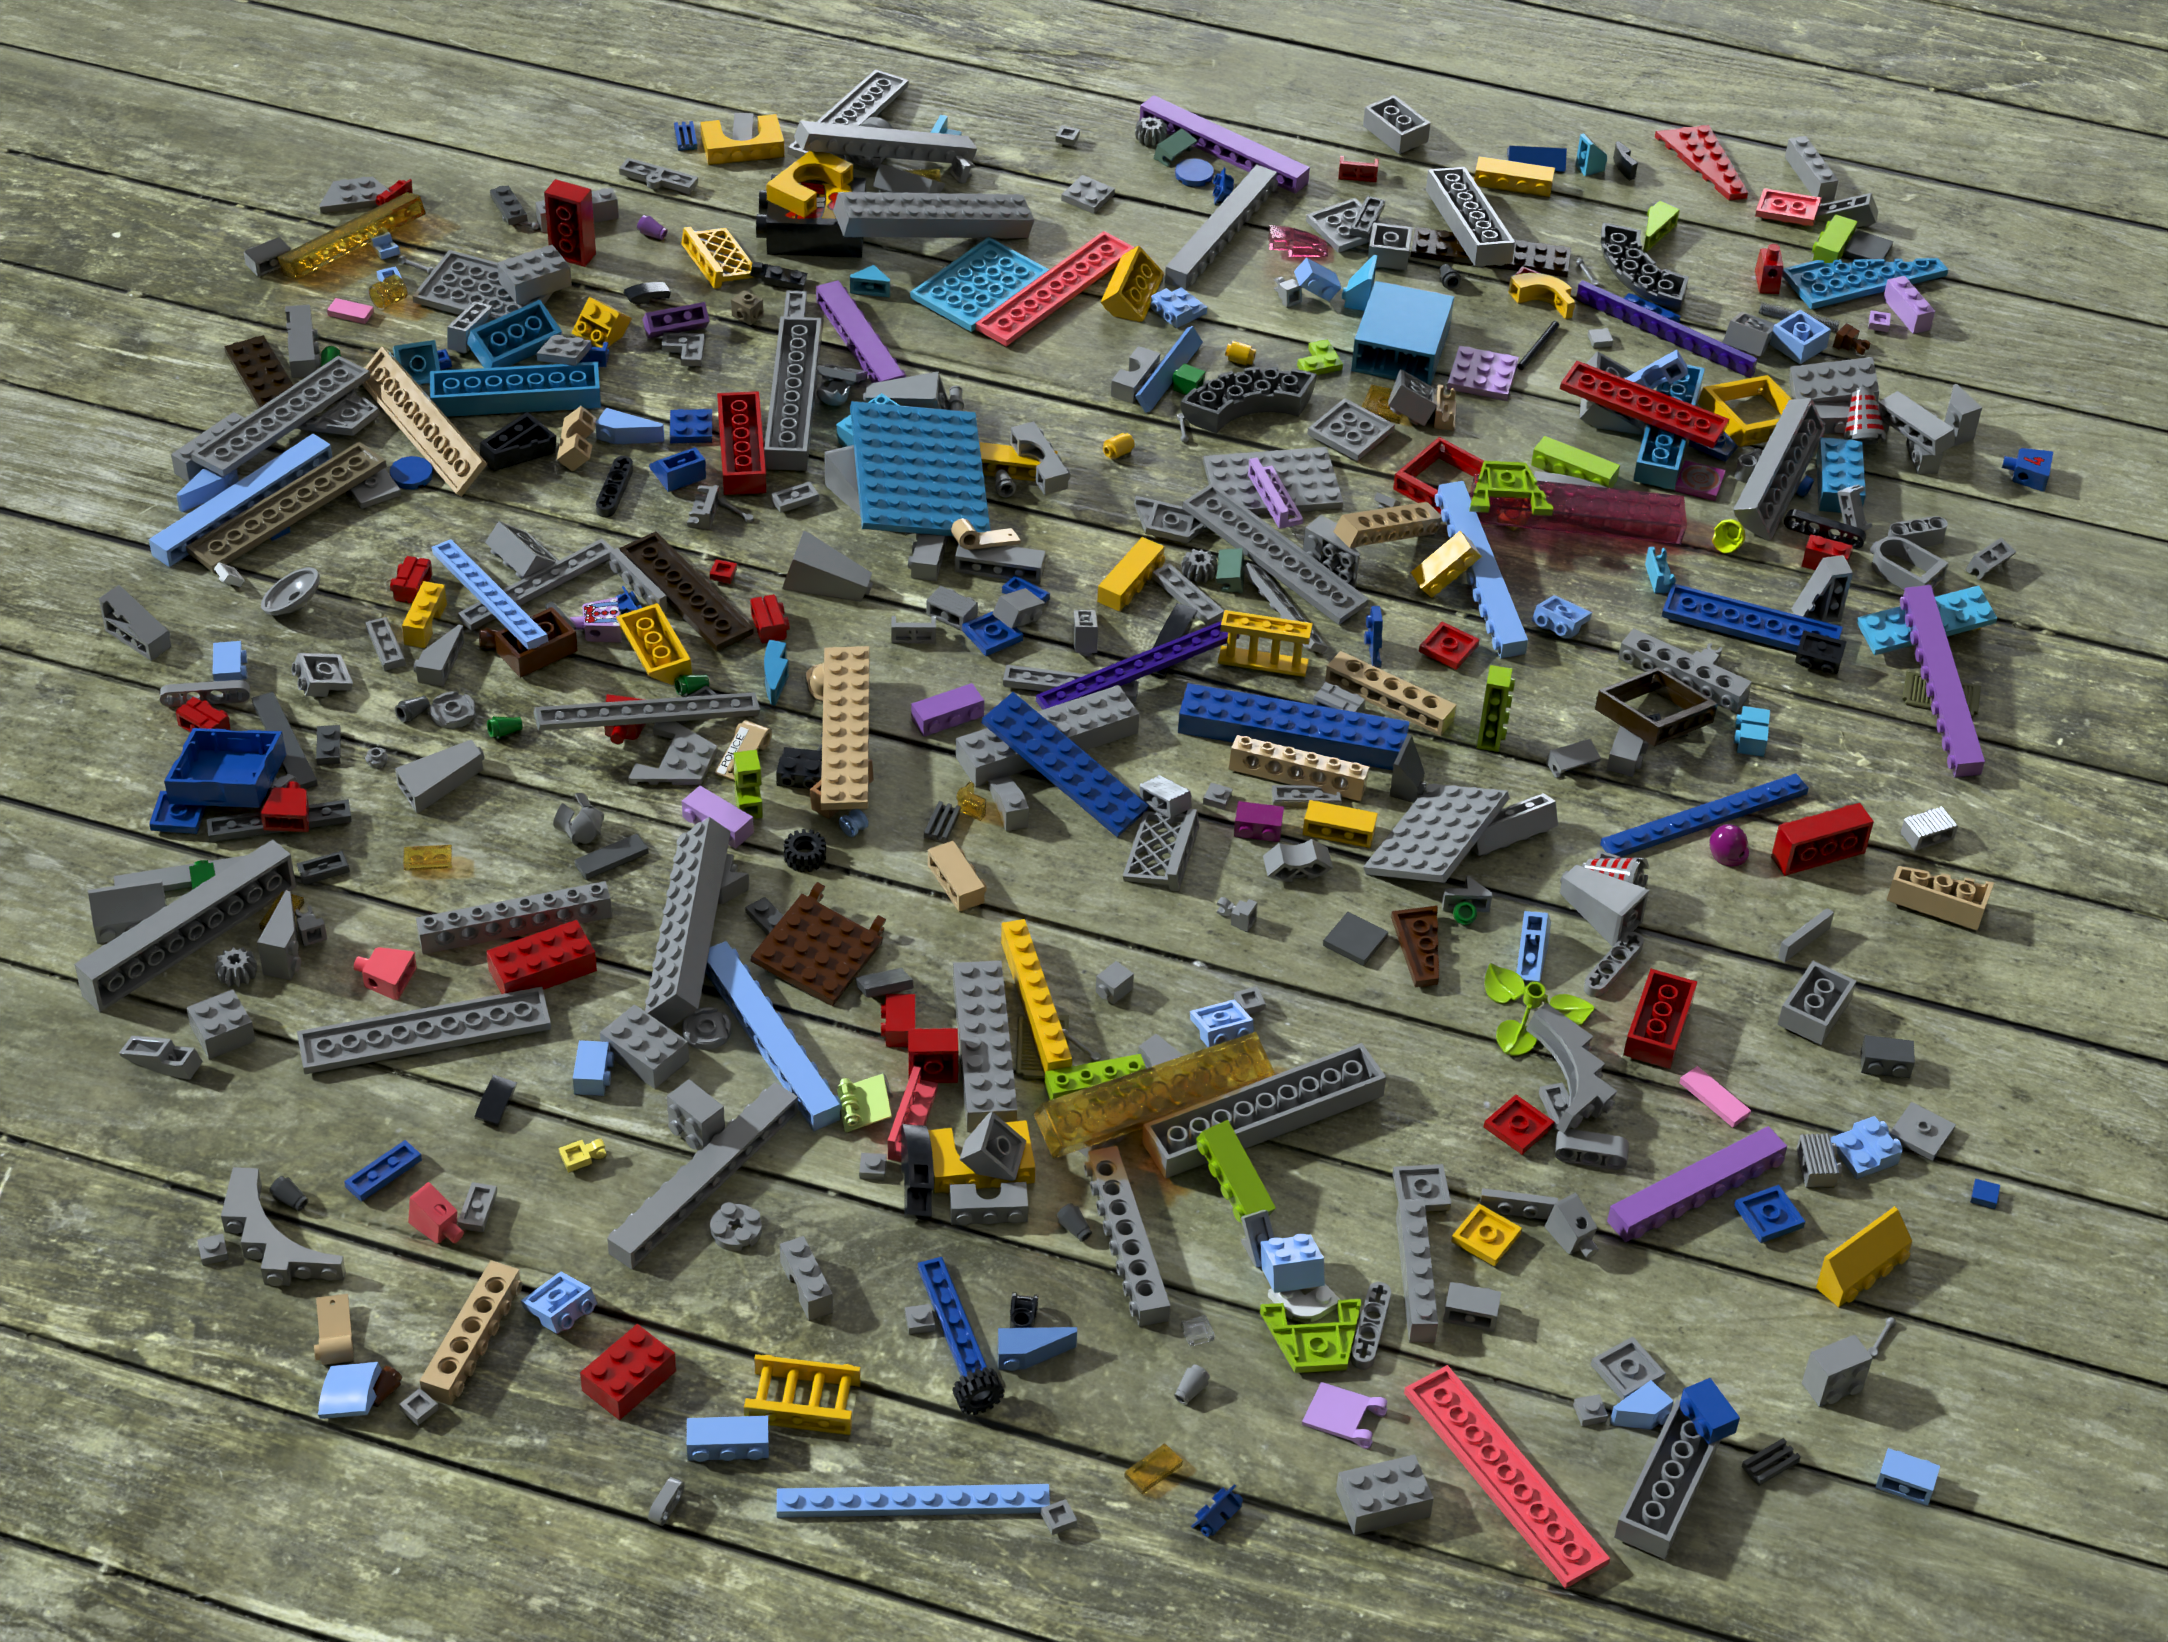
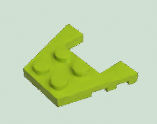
M1483 462L1469 512H1489V496L1496 498H1530L1533 515L1552 516L1553 506L1546 501L1544 491H1540L1538 488L1537 480L1527 463Z
M1361 1299L1337 1301L1339 1322L1287 1325L1284 1303L1260 1304V1314L1294 1373L1347 1370L1361 1307Z

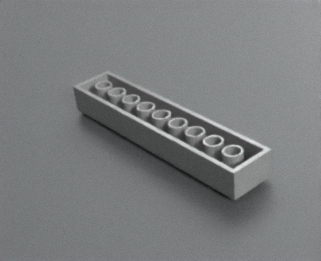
M838 192L833 209L844 237L1029 238L1034 223V218L1024 196L1019 194Z
M780 316L764 448L765 469L807 471L818 376L816 371L819 365L822 340L821 318Z
M711 817L698 822L690 831L679 836L676 854L673 858L674 865L670 874L669 889L666 893L667 901L663 910V921L659 929L660 936L659 942L656 945V957L652 965L653 972L649 981L650 988L645 1001V1012L668 1028L699 1008L731 831Z
M271 840L109 943L101 946L90 955L82 958L74 964L82 997L99 1012L103 1011L280 898L286 890L291 891L294 889L296 882L291 854L277 842Z
M1360 1043L1145 1123L1143 1125L1142 1144L1166 1179L1209 1163L1205 1155L1199 1152L1196 1138L1202 1131L1228 1120L1245 1149L1383 1097L1386 1076L1365 1046Z

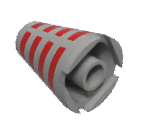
M1858 387L1857 391L1852 393L1844 440L1862 441V445L1877 444L1878 439H1882V442H1885L1886 434L1874 391L1869 390V387Z
M1588 859L1586 863L1582 864V867L1644 888L1647 886L1648 875L1644 874V869L1649 870L1647 859Z

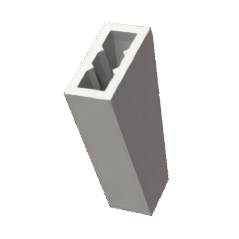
M472 739L395 768L397 785L415 812L419 813L483 770L482 760L485 759L481 747H476Z

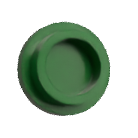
M1460 902L1453 910V917L1457 923L1469 925L1475 921L1477 910L1470 902Z

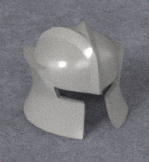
M583 793L575 794L582 808L572 822L570 821L575 812L564 803L558 808L553 820L554 828L567 833L575 846L579 842L587 844L597 835H601V827L604 820V813L593 807L588 797Z

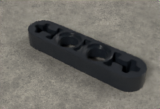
M619 456L614 460L596 501V512L599 516L611 517L615 514L633 473V461L630 457ZM615 478L623 479L621 481H613ZM616 492L614 495H608L607 493Z
M1797 509L1789 510L1783 520L1785 527L1792 531L1852 545L1853 549L1861 548L1866 540V533L1858 527ZM1810 523H1816L1820 528L1814 529L1810 526ZM1830 529L1838 530L1840 535L1832 534Z

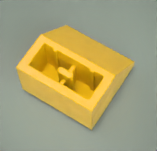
M589 297L571 333L583 338V340H591V344L596 347L602 348L604 342H608L609 347L624 336L632 318L599 300Z

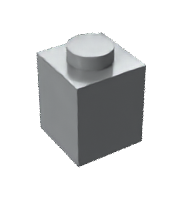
M1115 961L1096 976V993L1102 999H1106L1114 1005L1133 990L1134 973Z

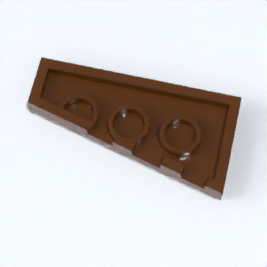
M1438 906L1397 910L1391 913V919L1415 988L1438 985L1439 982Z

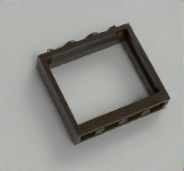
M1657 667L1599 690L1596 697L1595 710L1655 747L1713 723L1718 703ZM1655 691L1685 710L1654 722L1625 704V702Z

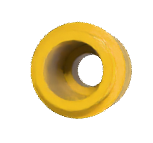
M1233 341L1232 345L1228 344L1225 356H1228V361L1245 366L1247 364L1252 365L1256 355V349H1253L1252 346Z
M1120 433L1104 441L1103 452L1112 460L1131 452L1135 447L1134 439L1129 433Z

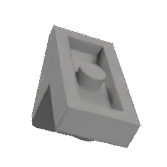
M734 854L726 855L718 904H724L749 889V874L738 872V864H734Z
M1466 876L1464 889L1444 888L1442 909L1443 911H1453L1458 903L1470 902L1475 906L1477 912H1490L1492 892L1471 877Z
M1261 1210L1241 1217L1246 1238L1241 1239V1243L1255 1267L1262 1266L1261 1242L1274 1238L1267 1210Z

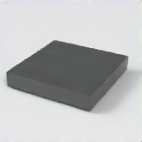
M1856 229L1844 249L1843 256L1854 260H1885L1893 246V241Z
M1347 912L1323 940V946L1364 966L1387 939L1388 931Z
M903 968L855 977L857 987L867 998L914 988L913 979Z

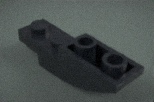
M902 1124L901 1170L904 1173V1218L929 1220L932 1217L934 1168L928 1128L922 1125Z

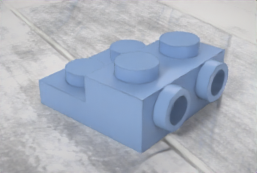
M1182 287L1172 292L1166 288L1151 296L1150 308L1176 329L1207 314V306Z
M1553 595L1536 606L1532 621L1540 628L1550 629L1562 638H1572L1579 633L1581 625L1590 620L1592 612Z
M1235 999L1190 1011V1019L1200 1030V1039L1209 1049L1224 1048L1227 1044L1234 1042H1247L1250 1038L1254 1037L1253 1019Z
M1875 1116L1856 1122L1852 1130L1831 1137V1143H1835L1837 1146L1838 1156L1856 1179L1897 1165L1902 1154L1900 1141L1892 1139L1888 1134L1887 1124L1884 1121L1879 1122Z
M559 1272L521 1300L525 1310L539 1317L542 1326L556 1334L570 1329L575 1320L583 1315L590 1314L597 1305L591 1287L563 1272Z

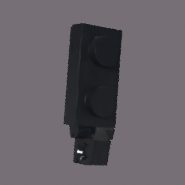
M753 262L750 276L761 278L766 284L798 291L804 290L808 274L760 262Z

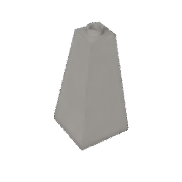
M939 371L867 384L866 393L863 394L865 403H868L882 393L900 406L949 410V399Z
M854 445L826 451V487L861 517Z
M803 531L782 589L861 602L864 594L869 595L873 583L870 582L872 572L812 534Z
M1575 865L1570 871L1563 873L1560 879V894L1611 946H1614L1625 933L1633 932L1643 922L1649 893L1648 889L1579 865Z

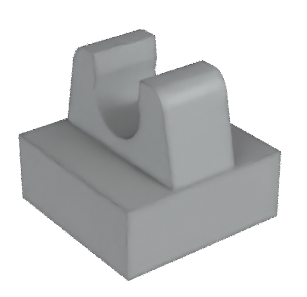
M955 156L950 174L959 183H966L967 178L972 176L969 172L970 168H974L975 165L970 160H965L962 156Z

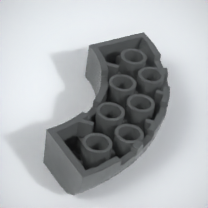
M1603 222L1601 229L1602 253L1607 265L1618 280L1635 294L1650 302L1681 311L1689 277L1656 267V262L1647 253L1642 251L1641 230Z
M1260 367L1244 368V372H1226L1218 375V379L1206 380L1203 382V386L1191 390L1180 402L1181 412L1191 424L1214 433H1218L1229 422L1254 413L1277 412L1299 417L1312 396L1317 374L1298 369L1282 371L1278 370V367L1260 370Z

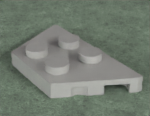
M373 176L333 181L319 205L320 213L379 206L375 202L377 195L385 190H389Z
M1140 496L1135 497L1134 505L1145 534L1188 543L1207 528V526L1185 511L1182 506Z

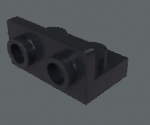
M1803 630L1795 663L1805 668L1812 667L1820 669L1825 673L1838 674L1847 641Z

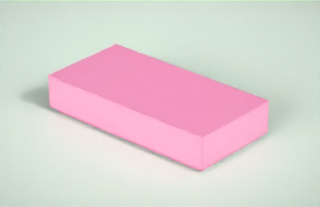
M335 298L327 309L328 316L366 324L374 313L373 306Z

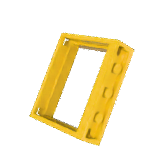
M1769 375L1705 386L1702 389L1697 404L1702 409L1730 419L1724 432L1739 447L1768 442L1780 418L1746 425L1723 401L1762 395L1782 415L1788 401L1792 399Z

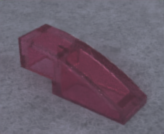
M1269 225V250H1288V256L1328 257L1327 241L1296 228Z

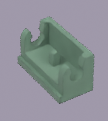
M1180 129L1157 145L1153 159L1158 160L1165 166H1169L1171 163L1165 157L1172 161L1183 151H1192L1193 148L1191 146L1196 145L1197 140L1185 130Z
M1243 548L1219 550L1216 580L1220 584H1230L1228 587H1221L1222 592L1243 593L1245 577L1243 568L1246 565Z

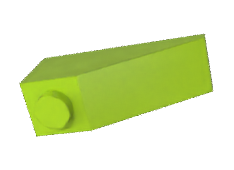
M1662 201L1649 208L1647 212L1648 222L1644 252L1647 253L1677 226L1680 209Z

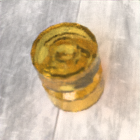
M396 274L385 278L383 282L380 281L369 287L370 298L373 304L380 310L405 299L408 295L406 285Z

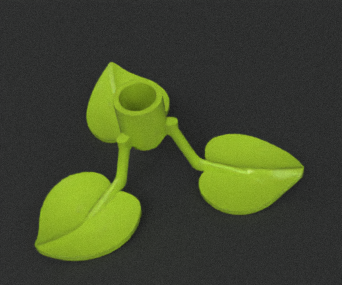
M1490 963L1484 980L1485 991L1488 997L1496 1003L1506 1004L1511 998L1517 1001L1524 996L1523 1001L1527 1006L1521 1024L1516 1020H1506L1498 1026L1496 1040L1507 1055L1520 1056L1526 1054L1533 1049L1537 1039L1526 1030L1527 1026L1525 1025L1531 1009L1540 1007L1542 1002L1549 1004L1547 1000L1548 995L1545 994V987L1539 982H1530L1524 987V981L1519 974ZM1558 994L1550 999L1549 1005L1578 1026H1581L1594 1011L1592 1004L1573 995Z

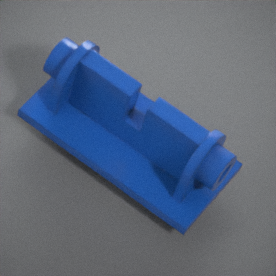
M1223 168L1220 174L1217 173L1213 184H1215L1213 191L1214 205L1218 201L1224 202L1233 190L1234 179L1231 175L1225 174L1226 168Z
M622 586L625 593L616 596L620 613L625 614V612L628 613L643 608L641 605L637 606L639 600L634 592L631 591L629 593Z
M1234 1484L1228 1490L1224 1487L1221 1488L1212 1497L1215 1502L1210 1507L1206 1504L1194 1515L1197 1521L1191 1527L1194 1528L1199 1524L1202 1527L1201 1532L1204 1536H1214L1226 1523L1220 1513L1227 1519H1230L1242 1507L1243 1498L1239 1494L1234 1495L1232 1493L1236 1485Z

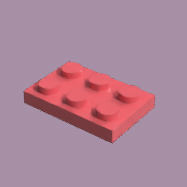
M1764 188L1755 217L1813 226L1821 205V198Z

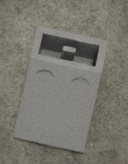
M1320 515L1305 528L1303 550L1355 588L1360 554L1355 547L1349 548L1333 532L1337 523Z

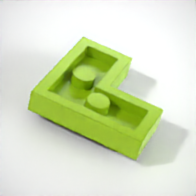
M1328 339L1309 343L1308 350L1312 356L1300 358L1297 362L1300 370L1317 375L1343 370V363Z

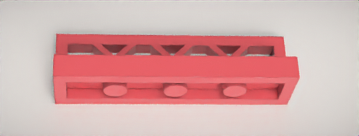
M919 1066L913 1067L888 1138V1160L901 1162V1125L925 1126L938 1091V1083L921 1080V1067Z

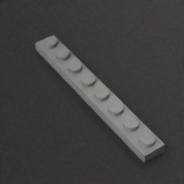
M600 539L503 589V591L518 606H521L609 560L610 551L614 550V548L603 539ZM481 602L458 613V619L470 631L496 619Z

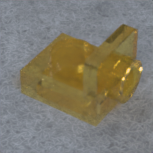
M969 781L964 788L961 787L956 796L958 800L957 805L961 806L962 813L981 821L986 816V799L974 794V783Z

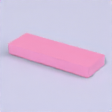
M1695 1067L1680 1078L1679 1083L1732 1128L1750 1116L1751 1110L1700 1067Z

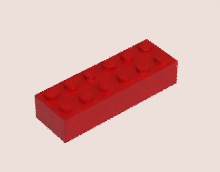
M759 391L717 393L724 495L766 493V470Z

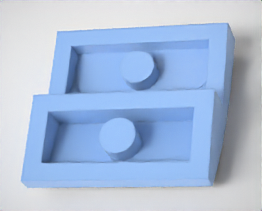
M379 1363L331 1366L320 1396L319 1418L368 1415L377 1397L373 1387L382 1371Z

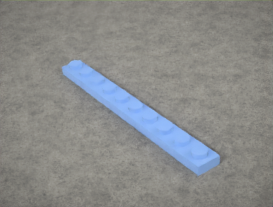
M451 539L432 547L433 555L528 650L549 642L547 634Z
M1049 1484L777 1489V1518L1041 1513L1042 1507L1050 1505Z

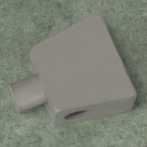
M1574 1193L1556 1202L1544 1227L1568 1254L1581 1250L1586 1258L1595 1255L1599 1249L1592 1239L1597 1230V1225L1579 1196Z

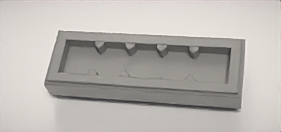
M1482 1188L1479 1204L1502 1215L1548 1220L1555 1203L1558 1202V1198Z

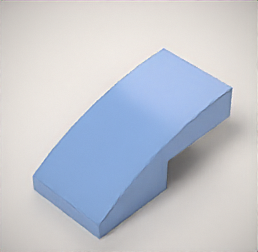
M385 228L366 234L369 243L381 259L400 254L399 246L392 241L391 234Z

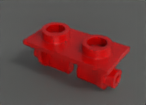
M409 179L407 182L405 180H398L389 187V191L385 190L377 195L375 202L379 206H384L385 214L413 195L412 180Z

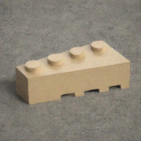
M1898 866L1891 883L1887 901L1978 931L1994 882L1986 881L1985 884L1974 883L1972 878L1965 877L1964 881L1951 879V876L1941 873V875L1932 876L1929 871Z

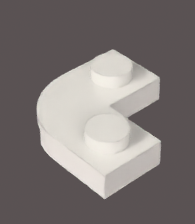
M1326 1284L1306 1295L1300 1290L1274 1293L1272 1288L1268 1290V1297L1273 1303H1284L1285 1314L1288 1318L1292 1319L1295 1316L1310 1319L1311 1322L1317 1321L1336 1310L1337 1301L1340 1300Z

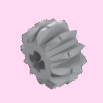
M1157 117L1141 118V121H1137L1135 136L1139 143H1145V146L1158 145L1165 140L1167 127L1163 120H1158Z
M1193 549L1192 552H1186L1181 562L1183 576L1188 577L1189 581H1196L1197 584L1199 581L1206 583L1207 580H1213L1217 572V559L1215 555H1211V551L1204 552L1203 549L1200 551Z
M233 947L232 951L223 950V954L217 956L214 967L215 973L221 983H226L228 987L236 984L239 988L241 983L249 984V980L255 978L257 961L251 951H246L244 947L239 950Z

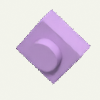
M1871 311L1868 329L1888 332L1891 313Z

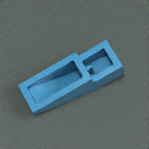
M769 640L764 657L765 688L771 705L776 706L789 676L786 643Z

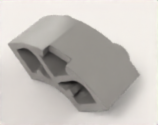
M1313 839L1298 845L1278 843L1263 855L1267 876L1279 881L1293 882L1294 878L1307 877V880L1325 874L1333 868L1328 848Z

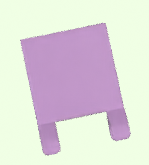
M1321 1382L1305 1414L1302 1425L1353 1441L1358 1446L1369 1449L1372 1445V1432L1366 1429H1358L1367 1409L1377 1416H1385L1387 1400L1382 1397H1367Z

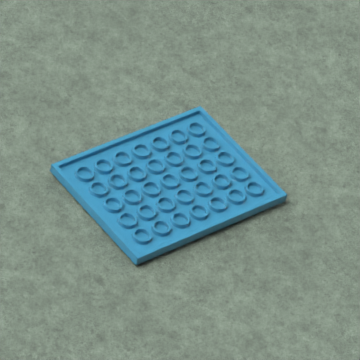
M851 401L850 413L862 529L953 536L951 532L953 523L958 519H967L977 532L991 531L975 412Z

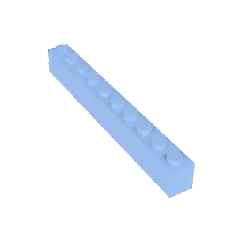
M315 434L305 438L150 538L149 543L152 556L168 567H171L189 555L186 549L187 545L333 458L331 445Z
M1464 481L1439 485L1438 494H1435V503L1437 507L1440 506L1442 521L1447 524L1448 536L1452 538L1461 531L1473 542L1482 556L1465 570L1468 585L1472 586L1474 601H1478L1480 616L1484 617L1486 621V631L1492 636L1494 650L1498 651L1500 658L1526 654L1528 638L1476 512H1469L1471 498Z
M727 941L710 947L705 970L706 975L781 1085L798 1096V1109L813 1131H816L839 1121L840 1109H842L839 1097L832 1094L829 1083L825 1078H821L816 1064L813 1061L810 1062L807 1058L805 1048L802 1045H798L793 1031L787 1029L784 1025L782 1015L779 1012H775L770 998L764 996L757 980L754 981L751 977L748 966L741 963L737 950L735 948L732 949Z

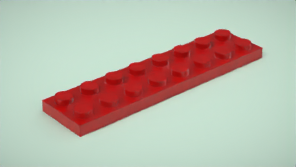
M1577 360L1562 380L1559 388L1569 394L1584 398L1590 402L1710 448H1714L1730 420Z

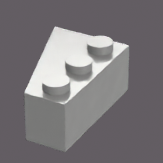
M310 304L285 306L292 378L307 377L316 371L317 367H320V357L316 355L320 354L319 343L315 342L319 341L318 330L313 329Z
M1844 555L1826 557L1821 560L1791 608L1795 615L1826 623L1841 621L1853 575Z
M120 585L99 598L106 632L150 661L171 647L168 629L157 621Z

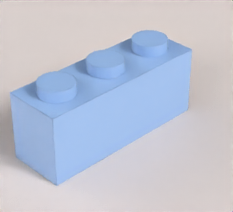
M768 1416L687 1418L688 1461L759 1460L761 1458H769Z

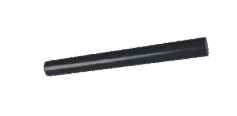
M1553 321L1517 364L1519 370L1526 368L1560 326L1559 322Z

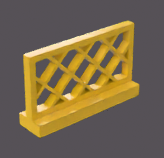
M684 227L681 244L714 289L721 288L722 282L754 278L750 276L753 263L727 228L694 232L692 227ZM721 252V253L727 254V255H729V256L727 257V256L721 255V254H719V253ZM733 257L739 258V259H741L742 261L733 259Z

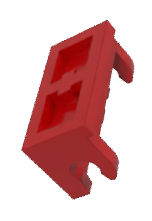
M1340 156L1338 179L1377 182L1379 159L1375 158L1374 163L1344 161V156Z

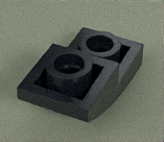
M1617 141L1613 159L1618 170L1630 181L1636 177L1638 162L1630 157L1631 150Z
M648 282L624 289V294L631 303L640 305L641 303L649 304L651 297L658 300L661 298L669 299L671 290L664 282Z
M493 1075L474 1116L475 1119L499 1127L505 1109L510 1104L517 1082Z

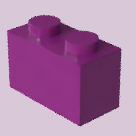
M1238 801L1234 837L1280 842L1284 806Z

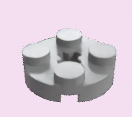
M731 1202L724 1203L711 1219V1236L715 1239V1243L725 1250L740 1251L742 1247L749 1244L751 1247L761 1237L762 1223L758 1210L746 1205L733 1204ZM732 1225H740L742 1228L732 1230Z

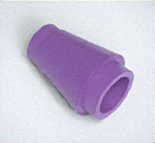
M643 215L638 221L637 229L640 230L641 234L663 240L668 233V230L651 216Z

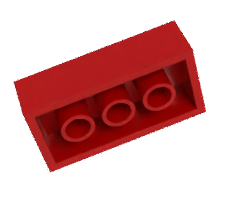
M555 179L544 192L548 245H553L566 262L586 267L596 255L592 190Z
M1856 803L1817 815L1807 816L1799 820L1785 822L1778 826L1771 858L1783 875L1786 876L1865 854L1874 821L1861 803Z
M577 920L486 951L489 972L501 994L542 987L545 990L597 971L595 950Z
M1650 969L1627 1035L1623 1056L1671 1069L1693 1003L1697 981Z

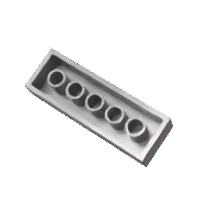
M1677 1399L1619 1517L1614 1536L1618 1540L1662 1559H1666L1721 1441L1708 1444L1704 1437L1697 1433L1695 1425L1690 1418L1682 1413L1679 1405L1680 1401Z

